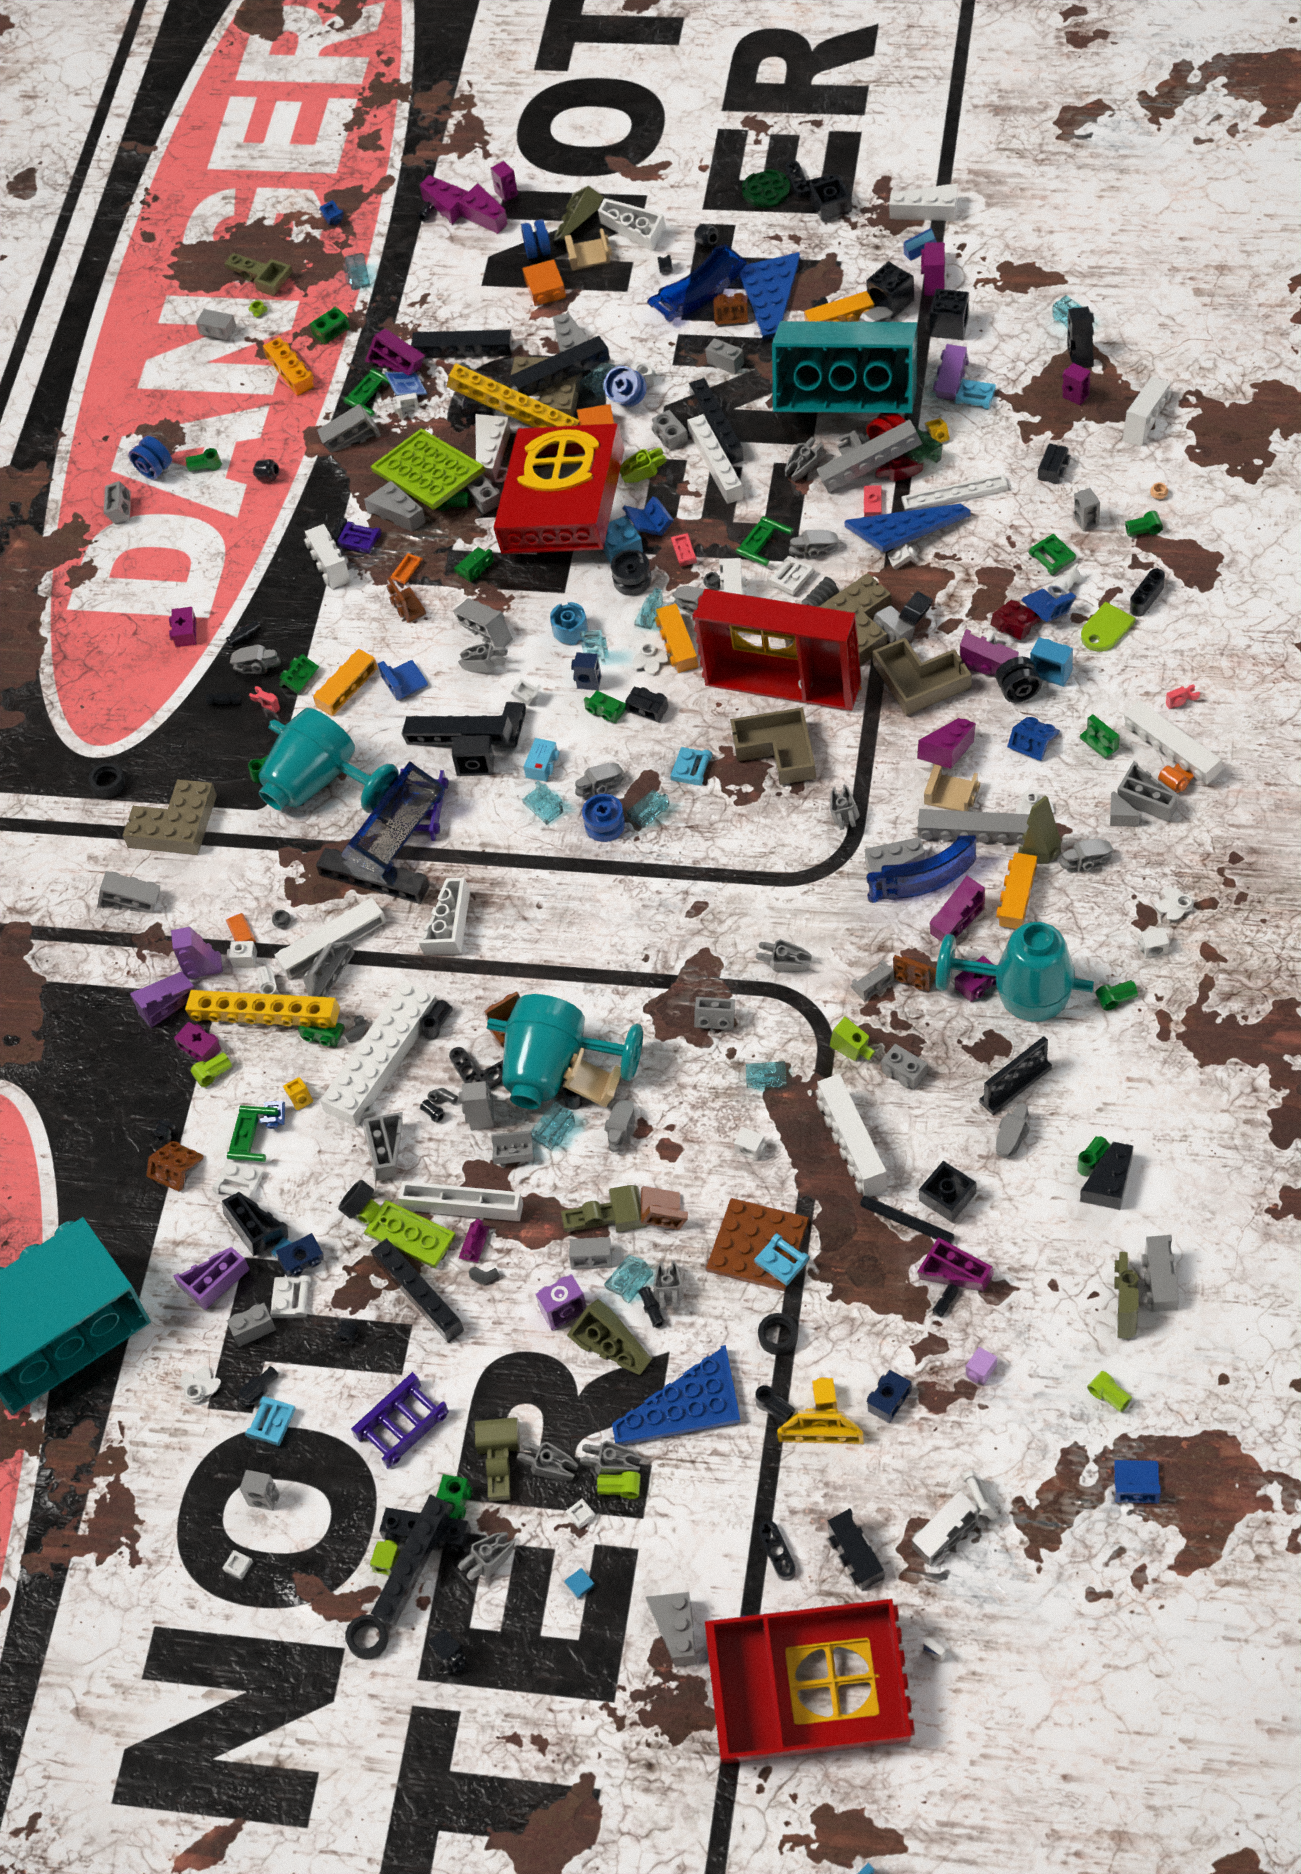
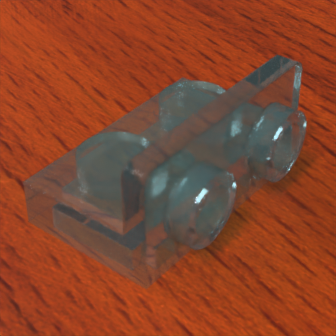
M608 363L600 364L579 382L581 387L592 389L595 396L600 397L605 393L604 379L607 373L612 368H615V365Z
M655 588L653 593L646 597L634 622L635 626L651 630L655 622L654 617L657 616L656 609L661 608L663 605L662 589Z
M602 630L580 631L583 653L598 654V657H601L602 665H606L609 651L606 637H603Z
M537 781L535 782L536 789L524 797L522 801L526 807L547 825L564 812L563 801L558 795H554L546 784Z
M653 789L627 811V815L644 828L670 806L668 795H661Z
M785 1061L746 1064L747 1088L760 1089L762 1087L778 1088L787 1086Z
M628 1255L604 1283V1286L607 1290L621 1295L626 1303H630L638 1294V1291L653 1276V1272L644 1260Z

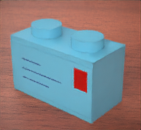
M535 738L523 766L526 778L547 782L549 775L553 773V764L559 758L556 742Z

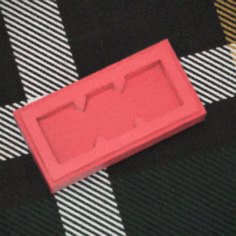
M881 485L864 486V517L882 515Z
M688 533L671 537L679 566L697 563Z

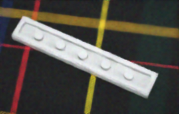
M1004 474L905 495L901 496L905 511H911L1008 491V485Z

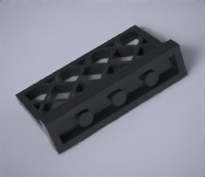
M1045 1036L1040 1038L984 1082V1095L979 1098V1103L992 1115L1052 1069V1064L1047 1060L1048 1039Z

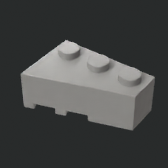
M569 313L552 316L560 353L589 340Z
M360 404L317 429L323 445L330 453L350 447L351 443L357 441L362 443L366 441V438L381 436L375 421Z
M392 481L364 499L367 513L371 515L376 514L383 520L393 521L395 525L412 532L426 522L423 509Z
M467 598L453 610L459 624L474 635L478 633L483 637V642H490L494 647H505L513 640L501 611H496L490 606H485L479 601H474L470 598Z
M1133 761L1117 789V794L1133 808L1170 822L1178 807V794L1161 781L1158 782L1151 776L1150 772H1145L1138 766L1137 762Z
M920 837L864 849L865 863L874 892L879 890V887L894 882V879L903 874L905 876L925 865V851Z
M403 1112L364 1119V1134L375 1181L391 1179L396 1176Z
M689 1592L645 1597L674 1666L697 1665L692 1605Z

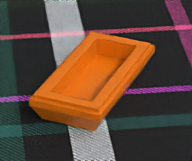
M407 553L391 575V579L405 585L423 558Z
M243 913L226 920L235 941L256 942Z

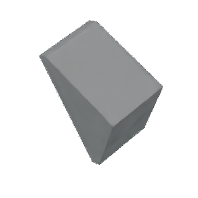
M1113 791L1110 804V826L1138 827L1141 814Z

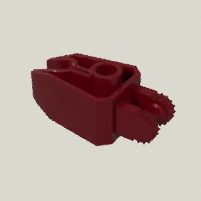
M906 452L877 467L878 469L875 470V474L877 477H889V480L893 482L913 477L923 470L922 456L914 452Z

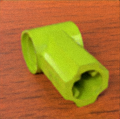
M222 1052L207 1062H197L191 1067L190 1071L201 1087H207L214 1082L216 1076L230 1069L232 1064L227 1055Z
M1101 1371L1087 1385L1088 1391L1094 1397L1104 1399L1119 1412L1124 1411L1132 1401V1397L1117 1386L1114 1379L1105 1371Z
M627 1471L621 1475H598V1494L620 1495L626 1499L639 1497V1473Z

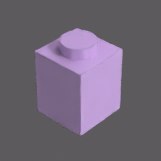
M978 1347L966 1365L968 1379L974 1383L979 1382L984 1385L997 1367V1357Z

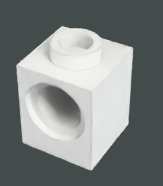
M651 362L631 364V368L641 373L645 378L647 387L654 386L653 379L656 378L655 368H651Z
M1164 927L1141 932L1138 947L1140 952L1143 951L1145 958L1168 954L1169 941Z
M742 1127L734 1142L735 1153L757 1161L759 1156L765 1153L767 1144H765L764 1135Z

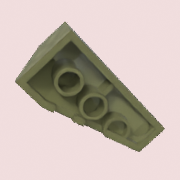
M590 186L574 192L566 206L568 212L562 216L561 220L564 222L558 227L553 242L556 243L563 240L565 236L570 234L590 215L598 211L604 197Z
M1044 796L1031 808L1027 820L1029 828L1022 836V839L1025 841L1023 846H1019L1018 853L1037 856V864H1048L1051 860L1057 859L1061 854V839L1047 796Z
M599 1299L587 1306L567 1334L583 1350L597 1353L600 1355L599 1357L603 1359L608 1358L616 1362L618 1366L638 1375L642 1374L652 1360L618 1316Z

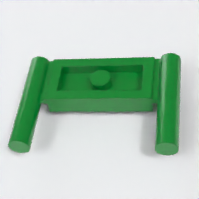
M372 368L370 373L357 385L349 396L345 397L344 403L353 408L360 404L370 417H373L375 411L364 405L382 386L383 381L390 385L386 375Z
M762 516L760 522H758L740 547L736 549V553L767 567L769 560L757 554L774 534V529L788 535H792L794 529Z
M240 1105L229 1151L227 1152V1159L265 1162L266 1154L250 1153L259 1121L258 1114L277 1116L278 1108Z

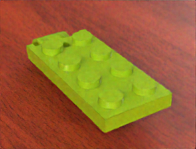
M370 1199L360 1213L356 1215L361 1222L369 1224L364 1231V1235L379 1242L387 1238L399 1252L435 1269L456 1238L455 1232L388 1200H385L380 1207L378 1203Z

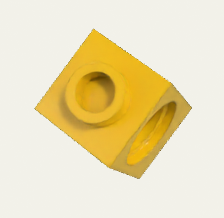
M821 1377L812 1381L816 1410H837L833 1378Z

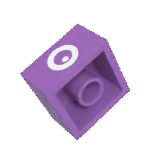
M572 1274L567 1277H561L556 1283L545 1286L536 1293L540 1312L552 1331L581 1316L587 1308L584 1293Z

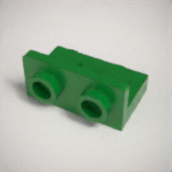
M477 547L454 568L455 573L471 582L494 561L492 550L487 549L484 551Z
M301 654L299 658L295 657L289 665L291 667L289 671L284 670L281 674L279 686L283 687V685H286L299 694L318 670L319 666Z
M597 690L591 698H584L585 710L590 714L602 717L606 721L617 723L626 711L624 702Z
M1094 714L1087 718V730L1080 734V739L1105 759L1119 749L1120 735Z
M336 1023L335 1028H320L316 1026H299L298 1028L303 1040L318 1042L327 1047H337L345 1030L344 1024Z

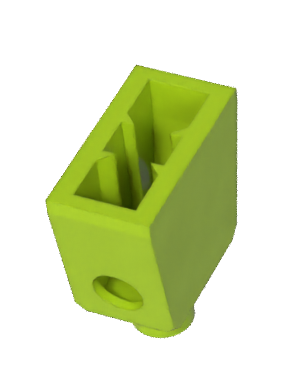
M845 1016L834 1028L829 1046L851 1060L857 1061L860 1056H863L870 1061L876 1052L868 1046L869 1035Z

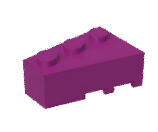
M429 175L420 184L422 198L425 202H431L434 205V210L437 209L440 215L446 217L449 223L453 225L460 217L458 201L468 191Z
M479 183L458 201L460 216L497 234L508 225L505 209Z
M945 242L925 243V249L921 251V274H924V296H934L936 288L945 289Z
M385 328L375 334L365 362H374L378 366L390 367L394 371L411 375L421 368L425 355Z
M968 629L965 630L960 643L962 664L964 663L969 671L995 676L996 670L1001 664L1014 657H1019L1018 651L1000 643L994 645L986 641L987 638L984 636L979 638L970 634L971 631Z
M958 718L919 739L917 759L952 769L974 742L976 723Z
M966 876L937 915L931 919L929 923L930 934L941 942L946 934H953L957 938L985 909V887L969 876Z
M939 1237L917 1271L920 1280L946 1285L953 1284L957 1287L983 1292L994 1276L991 1265Z

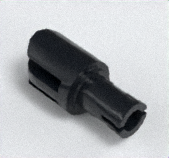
M269 1366L258 1378L252 1377L239 1390L238 1398L241 1406L250 1407L267 1392V1386L279 1375L273 1367Z

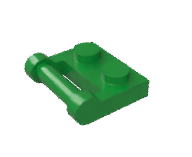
M1054 533L1032 546L1028 551L1031 557H1035L1047 568V572L1050 575H1055L1059 569L1076 560V554ZM1043 550L1055 563L1052 564L1040 551Z

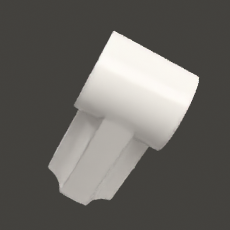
M266 966L259 968L256 975L260 993L279 995L272 968Z

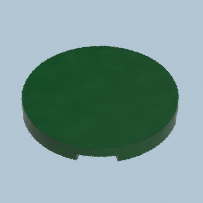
M765 169L766 171L750 174L742 185L744 199L749 204L760 208L774 207L783 203L791 192V185L785 174L772 169Z

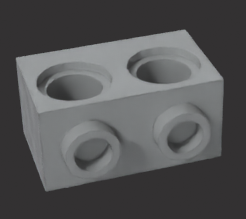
M670 410L652 418L653 426H651L654 435H658L661 443L667 446L670 451L688 442L687 430Z
M483 474L465 486V491L469 492L470 499L483 515L499 506L501 494L497 488L492 486L488 477L485 478Z
M120 481L105 486L104 514L114 524L130 520L131 491Z
M1091 488L1080 490L1074 494L1073 517L1083 532L1099 526L1100 501Z
M249 1470L245 1471L240 1491L248 1506L273 1510L274 1504L278 1503L280 1493L271 1475Z

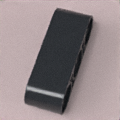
M1152 569L1130 598V613L1133 616H1143L1164 589L1165 572L1162 569Z
M917 591L906 603L898 618L915 627L929 610L933 599Z
M506 702L503 715L509 717L513 729L509 744H497V746L517 747L526 713L525 703Z

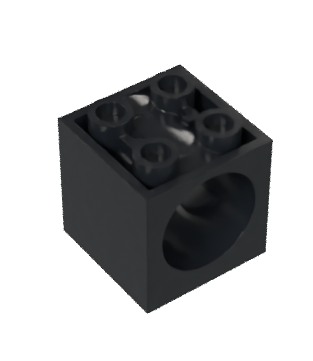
M889 261L866 280L867 292L874 303V308H888L893 312L892 319L914 301V276Z
M935 289L929 313L930 337L964 340L969 320V292Z

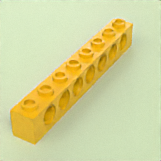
M455 363L448 376L446 387L534 428L575 426L579 424L580 420Z
M191 990L185 1010L190 1019L194 1021L209 1020L212 1022L227 1021L230 1023L245 1022L248 1024L263 1023L266 1025L280 1024L284 1026L298 1025L304 1027L335 1028L340 1006L336 998Z

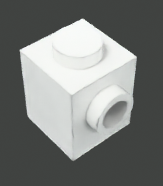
M254 941L231 942L230 949L227 950V959L230 960L232 967H255L257 949Z

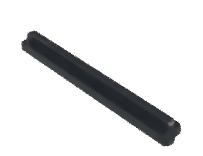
M863 1196L860 1206L936 1240L939 1237L950 1244L954 1241L955 1235L949 1231L871 1197Z

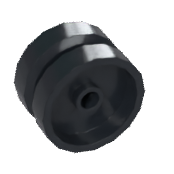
M629 549L621 551L612 559V579L614 587L618 592L625 595H636L647 590L652 578L648 557L643 552Z
M1020 656L1009 659L1001 664L995 673L996 681L1001 688L1003 696L1009 702L1017 703L1028 700L1036 695L1042 686L1041 678L1036 671L1034 663L1028 657Z

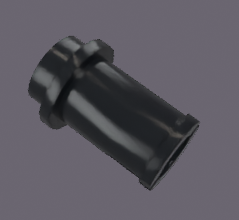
M425 202L422 210L418 212V219L425 222L429 220L430 213L434 209V205L431 202Z
M425 1099L420 1104V1110L429 1115L433 1122H440L444 1118L445 1113L443 1109L436 1107L428 1099Z

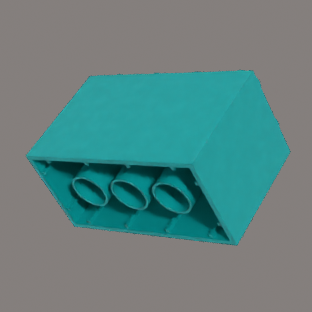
M780 321L772 342L773 412L912 413L917 390V322Z
M83 1217L76 1222L68 1221L61 1224L56 1229L53 1237L40 1245L32 1244L26 1247L20 1253L18 1260L5 1268L0 1267V1399L11 1416L151 1323L132 1285Z

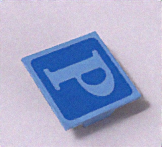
M385 372L396 396L416 393L417 396L427 395L416 372L411 375H406L403 372Z

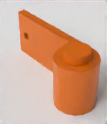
M1177 763L1173 768L1169 765L1165 766L1159 773L1158 781L1164 783L1174 792L1179 793L1187 788L1194 776L1188 770H1183Z

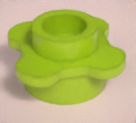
M256 300L251 303L248 310L255 317H258L263 312H267L268 308L264 306L262 301Z

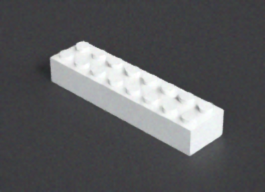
M404 980L320 1099L325 1113L355 1127L360 1124L364 1112L368 1111L371 1103L373 1105L422 1033L421 1019L428 1015L437 1003L435 994Z

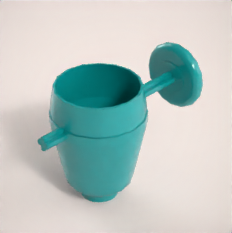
M305 708L286 725L275 719L270 721L268 728L279 734L259 773V780L263 786L259 791V795L272 808L282 811L285 806L293 808L301 806L342 772L364 785L361 795V807L366 813L379 811L393 796L399 780V770L394 764H384L369 776L349 764L348 762L355 752V745L345 730L324 713L312 708Z
M1030 922L1018 927L1012 933L998 965L955 958V936L953 934H946L942 940L936 968V989L944 991L948 988L953 970L995 976L999 997L1005 1009L1019 1019L1028 1022H1042L1054 1018L1065 1009L1073 990L1093 992L1094 981L1075 978L1074 965L1065 939L1061 932L1050 924Z
M528 994L518 998L508 1022L489 1018L487 1021L488 1030L505 1033L502 1083L505 1089L511 1093L510 1101L518 1107L529 1110L539 1109L542 1102L556 1097L565 1080L563 1077L567 1068L572 1066L570 1061L573 1054H577L581 1047L622 1056L621 1077L626 1082L631 1081L636 1074L643 1045L642 1026L635 1023L630 1027L624 1045L583 1037L585 1016L582 1011L563 999L543 994Z

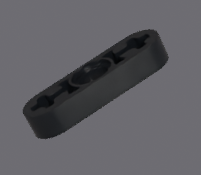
M764 1521L758 1528L759 1537L778 1578L783 1581H789L796 1574L793 1559L777 1525L773 1521ZM766 1528L772 1530L774 1540L770 1541L768 1534L765 1533ZM781 1546L783 1548L782 1554L773 1555L771 1553L772 1547ZM784 1560L786 1567L789 1568V1573L787 1574L785 1571H782V1564L780 1562Z

